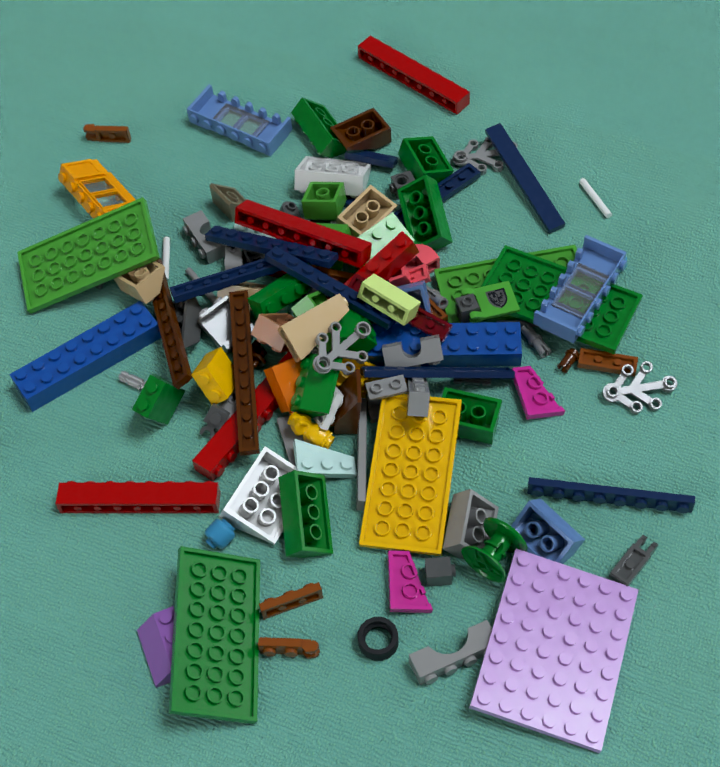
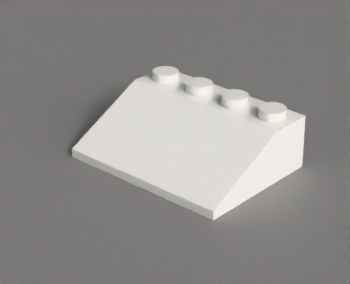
M305 156L295 169L294 190L305 193L310 182H344L346 195H350L351 198H357L367 187L372 164L353 160Z
M265 446L218 517L224 518L233 527L274 545L283 532L278 477L296 470V466Z

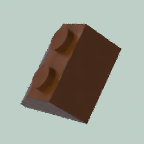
M374 107L330 127L332 133L347 151L378 149L391 143V127Z
M356 369L338 387L344 397L341 407L337 409L335 414V420L330 425L334 426V434H357L362 404L360 369Z

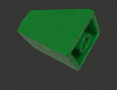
M150 374L132 410L148 419L168 425L185 390L182 388L177 389L173 386V383L156 374Z

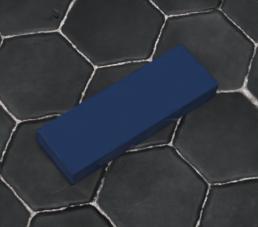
M349 150L345 152L344 157L348 160L391 169L398 163V157L366 150Z

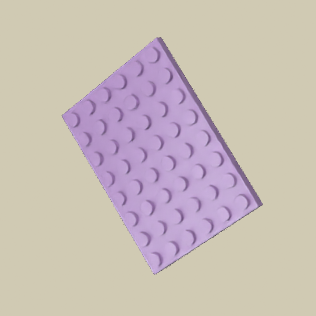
M515 549L469 708L600 753L603 747L639 589Z

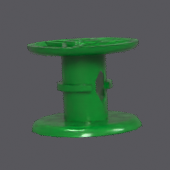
M488 517L485 518L483 527L490 539L483 542L485 545L482 549L469 545L463 547L461 553L467 564L478 574L490 581L502 583L506 579V573L499 561L505 559L507 551L513 554L515 549L526 552L528 547L523 537L513 527L497 518Z

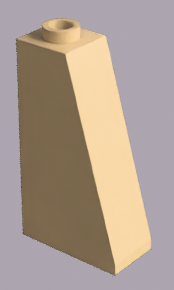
M340 293L277 329L296 363L304 359L317 345L315 338L319 333L327 334L330 324L332 322H339L349 311V304Z

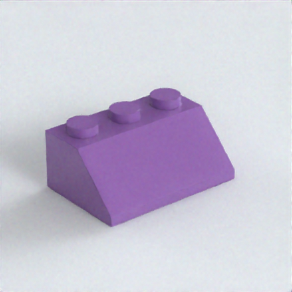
M174 606L152 614L137 629L156 688L170 683Z

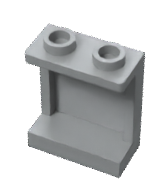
M226 295L224 298H217L209 309L206 307L198 314L197 323L218 347H222L227 355L233 350L230 302L228 295ZM251 322V333H252V330H253V328H254V325H253L252 322Z
M404 375L365 383L367 410L371 423L378 422L381 400L383 398L408 393Z

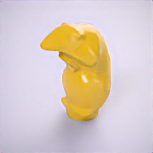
M295 411L289 416L287 424L291 425V429L296 436L303 435L304 442L329 449L335 439L332 436L333 432L321 429L317 423L311 421L309 415L298 414Z

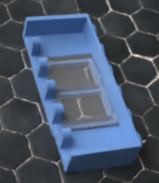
M210 84L187 108L189 122L243 143L268 156L273 155L292 131L290 117H287L281 123L278 113H275L271 119L267 117V111L263 107L260 108L258 113L254 112L251 102H247L245 107H242L237 96H234L230 102L226 98V93L222 90L218 93V96L214 95L212 85Z
M586 235L582 249L578 247L574 261L570 260L568 262L566 273L560 274L558 285L556 287L552 286L548 300L544 299L541 303L540 311L536 310L534 312L533 324L574 344L578 336L581 337L583 335L585 325L591 322L594 310L600 308L603 296L607 297L609 294L610 285L616 283L620 270L623 271L625 269L627 252Z

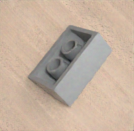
M472 489L453 494L443 549L464 559L461 553L463 547L470 545L482 549L485 545L483 542L490 539L484 530L483 522L488 517L497 518L499 507Z

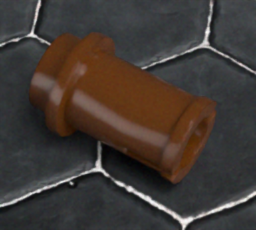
M573 348L566 350V355L557 365L558 369L563 367L560 371L567 373L573 363L579 360L580 354Z

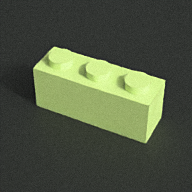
M372 274L361 283L357 296L403 326L416 317L421 303L376 274Z

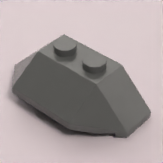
M196 297L187 299L184 302L175 303L173 301L183 343L186 348L200 341L201 326L197 321L198 314L202 309Z

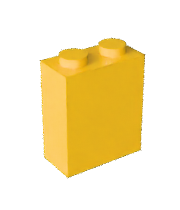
M222 347L207 353L191 374L211 405L228 399L235 388L234 365Z

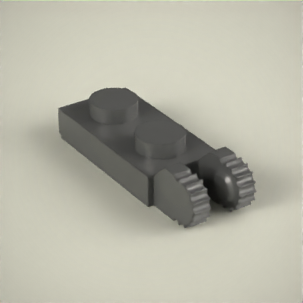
M642 535L635 544H632L613 568L609 578L629 586L650 560L658 544L653 542L647 551H644L641 547L645 544L647 537Z

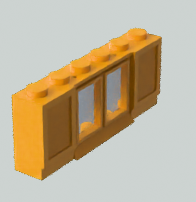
M86 159L61 164L58 180L93 219L136 200L97 159Z

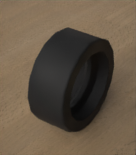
M372 617L361 624L358 630V646L366 658L374 661H383L390 658L396 652L399 637L394 623L384 617ZM375 628L385 629L390 633V644L383 649H372L365 641L367 633Z

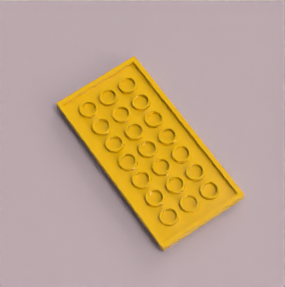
M408 394L383 398L381 400L359 546L442 556L462 400L430 396L428 417L407 415Z

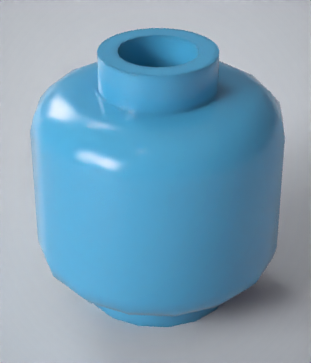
M224 518L222 520L215 519L205 530V535L208 537L206 542L213 549L216 547L224 549L235 538V528Z

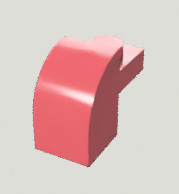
M415 244L419 253L406 264L407 268L411 269L426 263L429 274L434 272V269H439L440 257L427 245Z
M425 263L408 269L405 265L389 279V283L397 287L425 280V283L431 282L428 266Z

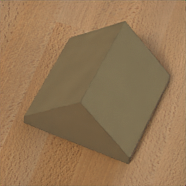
M211 183L209 187L213 203L234 222L235 207L246 199L233 187Z

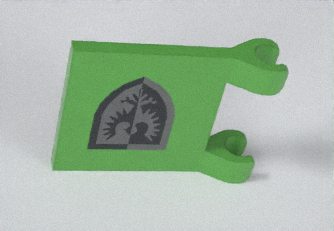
M509 281L474 289L463 288L461 290V296L473 293L480 307V311L470 312V323H479L485 319L520 312Z

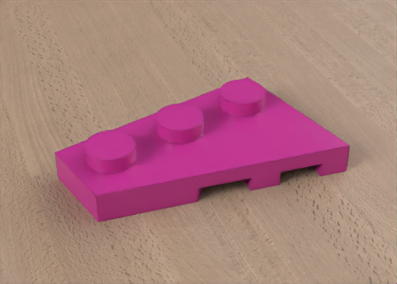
M531 366L512 368L515 371V378L513 380L527 420L564 415V408L556 403L553 394L545 389L543 381Z
M388 551L389 611L432 613V606L427 600L424 586L421 585L410 552Z

